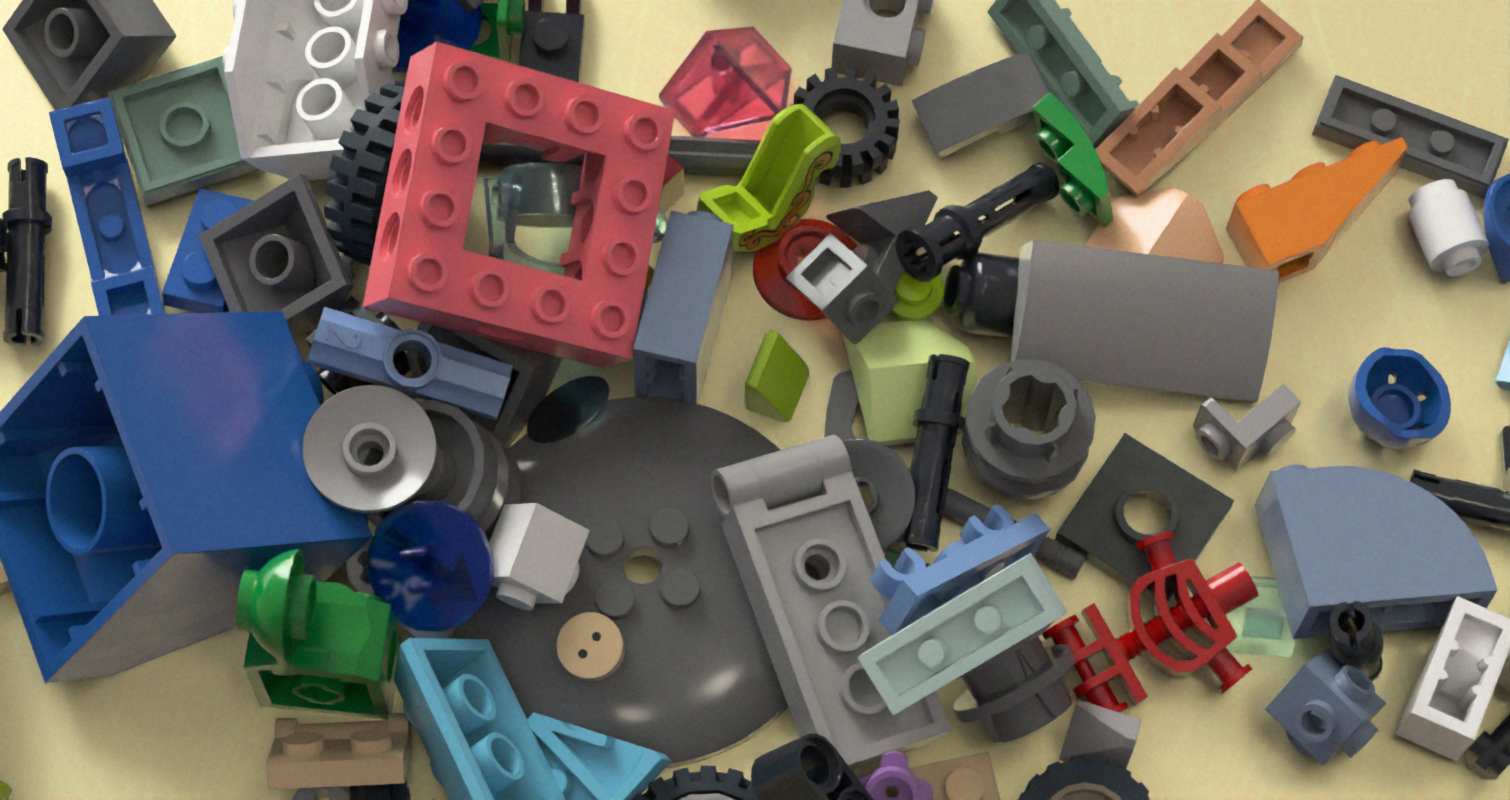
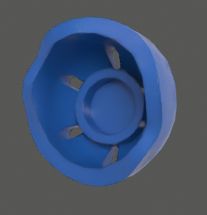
M1388 347L1375 350L1360 365L1349 387L1348 401L1353 421L1362 433L1382 446L1404 449L1425 444L1444 430L1450 418V394L1443 377L1423 355L1413 350L1391 349ZM1389 375L1394 377L1393 384H1388ZM1424 395L1426 399L1419 402L1417 397Z

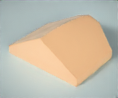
M1172 187L1146 191L1138 197L1134 194L1116 197L1111 205L1114 220L1105 228L1099 223L1085 245L1221 264L1224 260V254L1204 205L1188 193Z

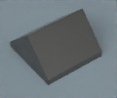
M299 173L199 234L230 312L282 311L292 336L316 330L324 307L337 310L346 301L353 287L335 242L326 229V221L306 175Z

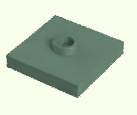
M223 56L107 92L112 101L117 123L146 206L260 170L240 158L224 74Z

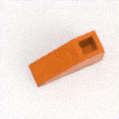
M1403 137L1382 145L1379 141L1367 142L1354 149L1344 160L1326 166L1323 162H1317L1298 171L1288 182L1272 188L1269 184H1261L1242 193L1234 204L1226 230L1245 266L1279 271L1278 283L1315 269L1396 175L1408 148Z

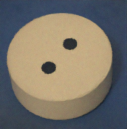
M595 612L581 613L569 619L561 628L557 638V654L562 665L576 678L584 681H599L611 676L620 667L625 655V640L620 629L607 616Z

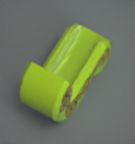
M803 104L791 105L772 118L738 185L734 187L726 184L701 192L696 211L712 213L721 218L723 222L734 224L733 251L750 252L761 249L784 236L800 221L809 209L814 197V181L823 170L835 167L841 152V140L807 106Z

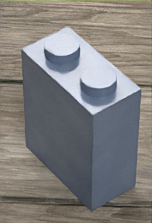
M676 211L670 212L633 346L635 397H664L684 400V403L696 406L699 404L733 275L734 224L725 223L721 218L705 211H690L687 214Z

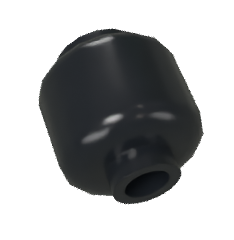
M977 252L963 260L960 265L951 267L945 282L944 308L947 314L953 315L959 329L971 334L1001 338L1013 337L1019 258Z

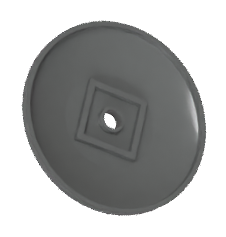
M628 397L607 400L605 406L595 419L583 429L565 439L551 443H539L533 441L527 433L510 447L521 471L520 504L538 503L590 530L578 560L580 567L578 578L573 588L565 595L563 603H535L533 610L520 609L499 600L495 596L498 588L489 584L482 603L466 619L461 620L455 629L457 639H489L527 719L535 712L665 754L671 760L666 768H674L700 762L727 752L765 729L788 708L783 690L721 526L725 519L716 506L711 489V473L713 470L780 451L773 442L740 420L711 407L700 404L696 406L684 403V400L664 397ZM636 556H650L660 564L662 570L654 581L638 584L627 578L624 568L628 561ZM459 560L454 571L449 568V574L477 594L467 561ZM805 564L806 573L811 578L819 580L817 570L813 566ZM595 612L607 616L617 625L625 640V655L620 667L611 676L603 680L584 681L576 678L562 665L557 654V638L561 628L569 619L581 613Z

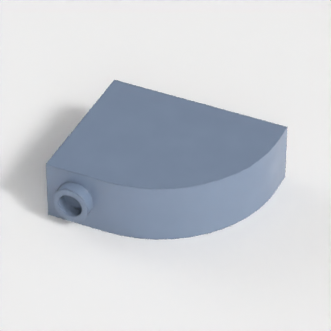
M1289 465L1277 471H1270L1254 505L1292 639L1330 636L1332 632L1329 624L1330 615L1336 606L1346 601L1349 612H1355L1353 601L1365 604L1372 612L1374 623L1380 630L1392 631L1443 626L1451 604L1457 596L1487 609L1498 591L1485 553L1463 520L1432 493L1399 476L1365 467L1329 466L1307 468L1304 465Z

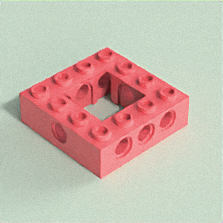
M435 42L410 57L362 308L601 368L632 360L676 110L440 42ZM504 141L543 152L542 159L553 162H565L585 153L579 190L572 193L570 205L576 206L569 248L568 252L561 254L559 264L560 267L565 268L564 276L463 249L482 142L497 145Z

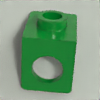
M499 0L498 4L482 2L478 6L480 18L490 24L492 28L491 34L484 42L475 45L470 44L466 50L510 63L513 36L523 35L525 0ZM450 1L446 4L441 43H443Z

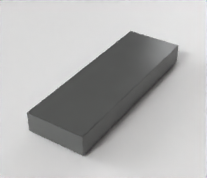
M1335 75L1312 135L1352 150L1370 141H1379L1382 145L1403 137L1408 148L1399 167L1436 181L1442 179L1454 180L1458 189L1465 190L1484 199L1488 187L1494 182L1509 141L1508 138L1338 75Z

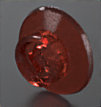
M800 219L779 240L756 250L753 260V278L756 288L769 306L787 317L808 321L825 319L827 317L800 294L786 277L798 266L797 259L800 257L806 258L830 233L851 251L857 247L855 241L832 223L818 219Z

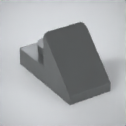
M928 190L827 214L826 218L860 243L852 252L864 261L893 293L904 270L896 253L897 236L909 227L921 228L925 226L938 197Z

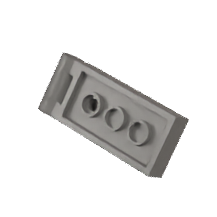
M830 435L713 470L711 473V489L716 506L725 519L721 526L799 736L817 733L825 737L836 748L850 769L853 770L881 760L882 756L887 752L898 751L903 753L933 743L950 732L949 724L936 691L893 715L858 660V657L863 652L892 636L879 622L891 598L878 592L870 579L878 563L885 559V556L853 475L850 458L842 440L837 435ZM805 564L811 565L817 570L819 580L811 578L806 573Z

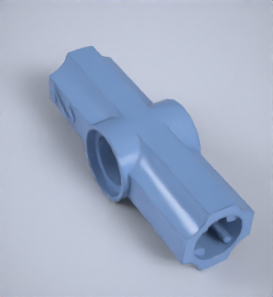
M327 307L323 309L307 360V364L375 385L393 388L412 399H434L456 406L466 413L491 421H496L513 368V365L436 342L431 335L422 330L408 329L401 331ZM402 351H414L425 360L427 373L415 379L406 378L395 369L393 357Z

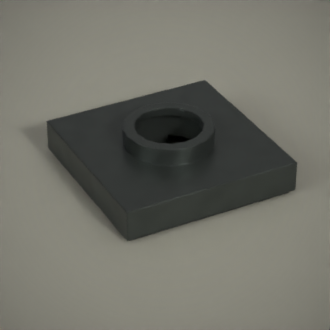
M1124 433L1058 530L1055 540L1065 544L1066 547H1071L1087 555L1086 560L1132 588L1138 578L1152 571L1145 550L1138 551L1135 543L1153 535L1172 530L1175 538L1169 542L1177 563L1187 559H1193L1196 562L1231 509L1234 500ZM1147 494L1145 499L1159 503L1166 511L1170 510L1171 519L1169 524L1162 531L1155 534H1142L1132 529L1124 517V505L1131 496ZM1172 578L1165 581L1167 604L1174 595ZM1151 586L1146 588L1142 593V595H1144L1150 600Z

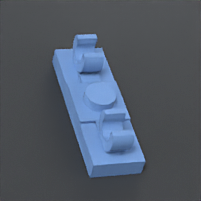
M996 504L991 507L983 523L975 515L970 517L960 533L962 541H956L946 547L936 557L933 564L926 567L923 558L909 547L902 551L894 565L895 569L886 559L881 560L870 579L876 590L882 595L891 598L881 615L879 622L891 635L897 633L1029 553L1034 557L1050 528L1036 513L1014 523L1010 513Z

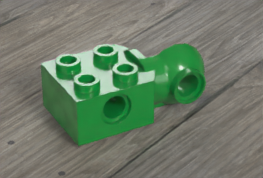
M300 549L290 550L277 555L268 561L260 571L245 569L240 580L237 595L236 627L238 631L249 632L243 668L261 707L388 720V716L392 713L396 689L394 675L399 648L402 644L391 604L384 603L382 599L371 594L353 592L349 587L341 583L316 581V576L305 574L304 556Z

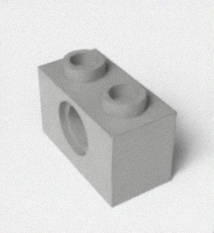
M843 0L833 42L831 68L836 67V72L846 75V67L857 68L856 77L864 79L868 71L877 76L876 81L902 86L907 64L918 66L921 58L926 30L916 28L919 12L930 14L933 0ZM888 9L898 15L892 18H884L874 12Z

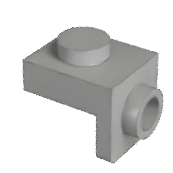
M1282 384L1237 423L1213 398H1209L1200 405L1193 427L1196 430V437L1202 448L1212 458L1218 461L1224 459L1237 472L1261 450L1270 456L1292 437L1296 428L1291 423L1301 401Z

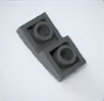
M1027 51L956 78L913 99L912 103L937 155L943 159L996 130L1001 135H1004L1034 119L1032 107L1047 95L1049 91L1031 54Z

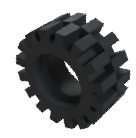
M836 67L825 69L824 81L821 82L815 73L807 78L806 90L799 86L794 93V101L790 106L803 104L821 120L832 112H852L862 117L867 126V132L861 140L854 143L841 144V152L835 167L823 170L820 173L819 183L830 186L832 176L841 177L840 188H850L852 177L858 175L860 183L863 185L871 181L872 170L881 175L887 169L888 158L893 160L899 132V106L897 100L891 101L892 91L886 83L877 89V76L868 71L863 81L856 79L857 68L846 67V78L837 77Z

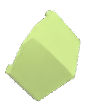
M926 319L877 324L857 344L851 343L843 335L869 440L882 443L885 446L916 442L917 427L913 426L912 422L914 411L921 409L927 379L928 358L932 354L937 356L939 354L953 355L969 361L970 365L961 403L960 416L963 415L969 397L978 382L975 361L969 347Z

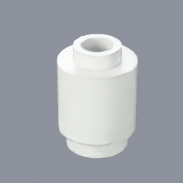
M1451 179L1434 181L1416 190L1408 200L1411 206L1408 217L1430 269L1435 272H1446L1448 276H1459L1477 268L1482 262L1481 256L1488 250L1489 242L1467 192L1458 189L1455 181Z

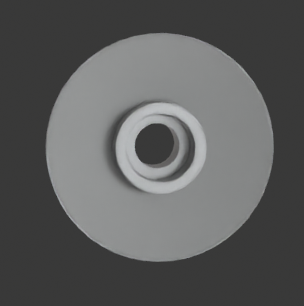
M363 385L352 387L333 395L315 411L305 430L302 451L305 468L311 482L327 500L346 510L360 513H377L391 510L406 503L424 487L434 468L437 446L431 421L416 401L393 388L379 385ZM368 448H375L383 453V458L378 464L368 466L359 461V455Z

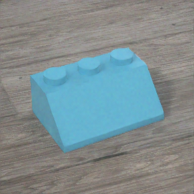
M409 638L400 645L394 682L404 701V713L408 721L417 729L431 759L430 767L436 780L444 787L449 800H566L489 639Z

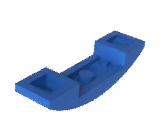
M110 97L49 112L62 169L67 178L92 279L90 283L98 315L166 314L141 208Z

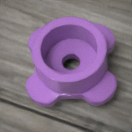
M898 751L885 753L881 758V765L869 775L857 776L874 800L932 799L930 783L926 780L918 779L908 768L907 757ZM896 786L899 792L896 796L890 797L885 792L886 788Z

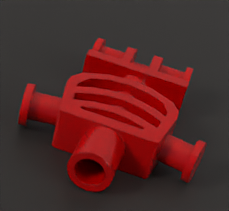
M1172 530L1153 535L1135 543L1138 551L1145 550L1152 571L1138 578L1127 595V617L1130 632H1125L1119 638H1114L1098 608L1093 603L1084 608L1081 615L1094 635L1095 642L1087 646L1085 645L1075 627V624L1079 622L1076 615L1052 626L1042 633V636L1045 640L1052 638L1055 645H1070L1076 657L1075 664L1072 667L1076 668L1083 683L1072 689L1077 698L1084 695L1088 703L1119 713L1129 708L1126 701L1119 704L1107 683L1115 677H1118L1134 706L1148 697L1129 664L1130 659H1135L1141 653H1144L1152 663L1173 676H1188L1206 664L1222 683L1218 689L1223 694L1253 669L1249 664L1242 667L1226 648L1237 638V634L1226 614L1259 596L1257 588L1244 566L1238 562L1210 579L1205 580L1193 559L1177 563L1169 542L1175 538ZM1172 578L1177 604L1175 607L1171 606L1169 610L1165 594V581ZM1151 586V601L1155 616L1153 619H1148L1146 623L1142 621L1140 616V596L1146 588ZM1188 588L1191 591L1193 597H1190ZM1187 627L1191 628L1196 635L1206 641L1211 647L1206 649L1196 644L1182 631H1186ZM1164 640H1169L1178 650L1193 660L1176 661L1163 653L1157 646L1159 643L1163 644ZM1103 651L1111 667L1096 675L1087 659Z

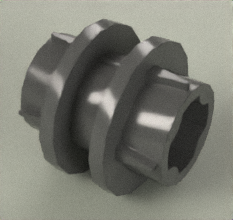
M1026 358L1003 363L983 376L969 397L962 436V445L968 465L983 484L1004 496L1033 500L1054 495L1076 479L1087 461L1089 448L1094 436L1096 415L1087 390L1072 373L1052 362ZM1020 423L1023 427L1013 428L1011 425ZM1033 431H1044L1045 434L1037 436Z
M1052 623L956 678H963L968 688L953 705V711L959 721L967 723L980 720L994 743H1002L1015 740L1040 729L1055 720L1072 705V698L1069 695L1071 691L1063 675L1075 664L1076 657L1070 645L1060 644L1044 648L1038 637Z

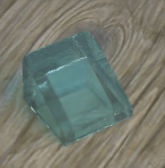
M1250 576L1259 596L1227 614V618L1237 634V638L1227 646L1228 650L1235 654L1288 657L1293 653L1295 639H1292L1276 579L1273 577Z

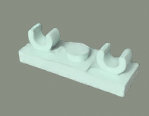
M1029 553L863 652L858 657V660L891 713L895 715L1059 619L1067 610L1035 558Z

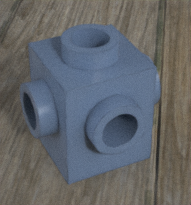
M1328 648L1306 663L1265 710L1287 730L1286 733L1290 742L1300 752L1316 758L1324 765L1342 750L1350 758L1356 755L1378 732L1379 729L1370 721L1387 703L1375 693L1374 684L1365 673L1349 665H1340L1333 657L1332 651Z

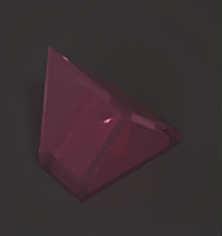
M754 26L709 30L704 33L661 90L659 100L666 108L676 110L675 118L692 137H705L711 133L772 120L773 117L787 107L792 68Z

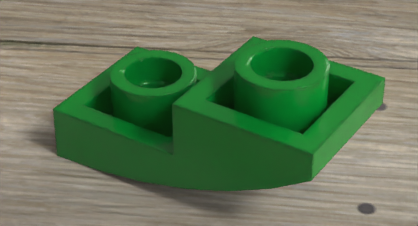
M1049 92L1032 107L1037 134L1034 135L1035 141L1042 152L1053 162L1057 163L1061 182L1059 193L1064 202L1077 215L1084 217L1088 213L1105 228L1114 219L1107 180L1099 156L1079 122Z

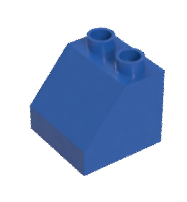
M282 311L84 316L0 411V559L45 683L112 676L235 628L238 589L245 569L260 571L268 561L277 555L290 550L300 549L304 556L305 574L316 576V581L325 582L373 537L368 526V518L364 513L346 510L327 500L315 488L307 474L303 460V438L311 417L324 403L323 388L316 370L307 362L302 361Z

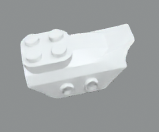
M234 0V23L230 44L223 52V68L240 158L262 171L288 179L293 178L299 173L306 175L308 181L335 178L336 171L329 169L333 155L341 156L344 150L338 143L343 131L352 132L354 130L350 121L351 117L357 109L366 111L364 100L372 93L380 95V87L388 83L395 85L396 79L392 75V67H395L399 60L397 34L400 16L406 12L408 0Z

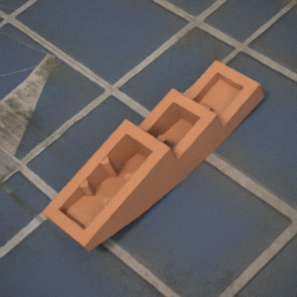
M1256 0L1222 36L1216 33L1181 70L1175 67L1096 148L1102 167L1138 197L1184 159L1246 102L1302 46L1303 36L1264 3Z

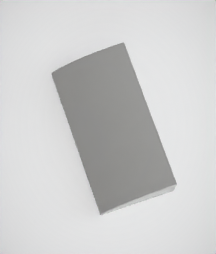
M1033 239L1020 248L1011 362L1025 358L1052 362L1072 373L1079 382L1251 403L1257 402L1271 343L1279 271Z

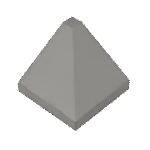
M1077 699L1059 759L1070 761L1071 757L1084 756V760H1096V757L1109 760L1108 764L1117 768L1122 766L1126 769L1137 741L1141 719Z

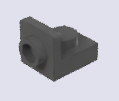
M831 233L786 277L796 290L822 312L853 344L859 343L898 303L897 297L873 270Z

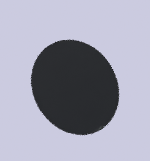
M585 376L571 380L556 388L536 406L527 423L529 437L539 443H551L565 439L583 429L596 418L605 406L609 397L607 381L598 376Z

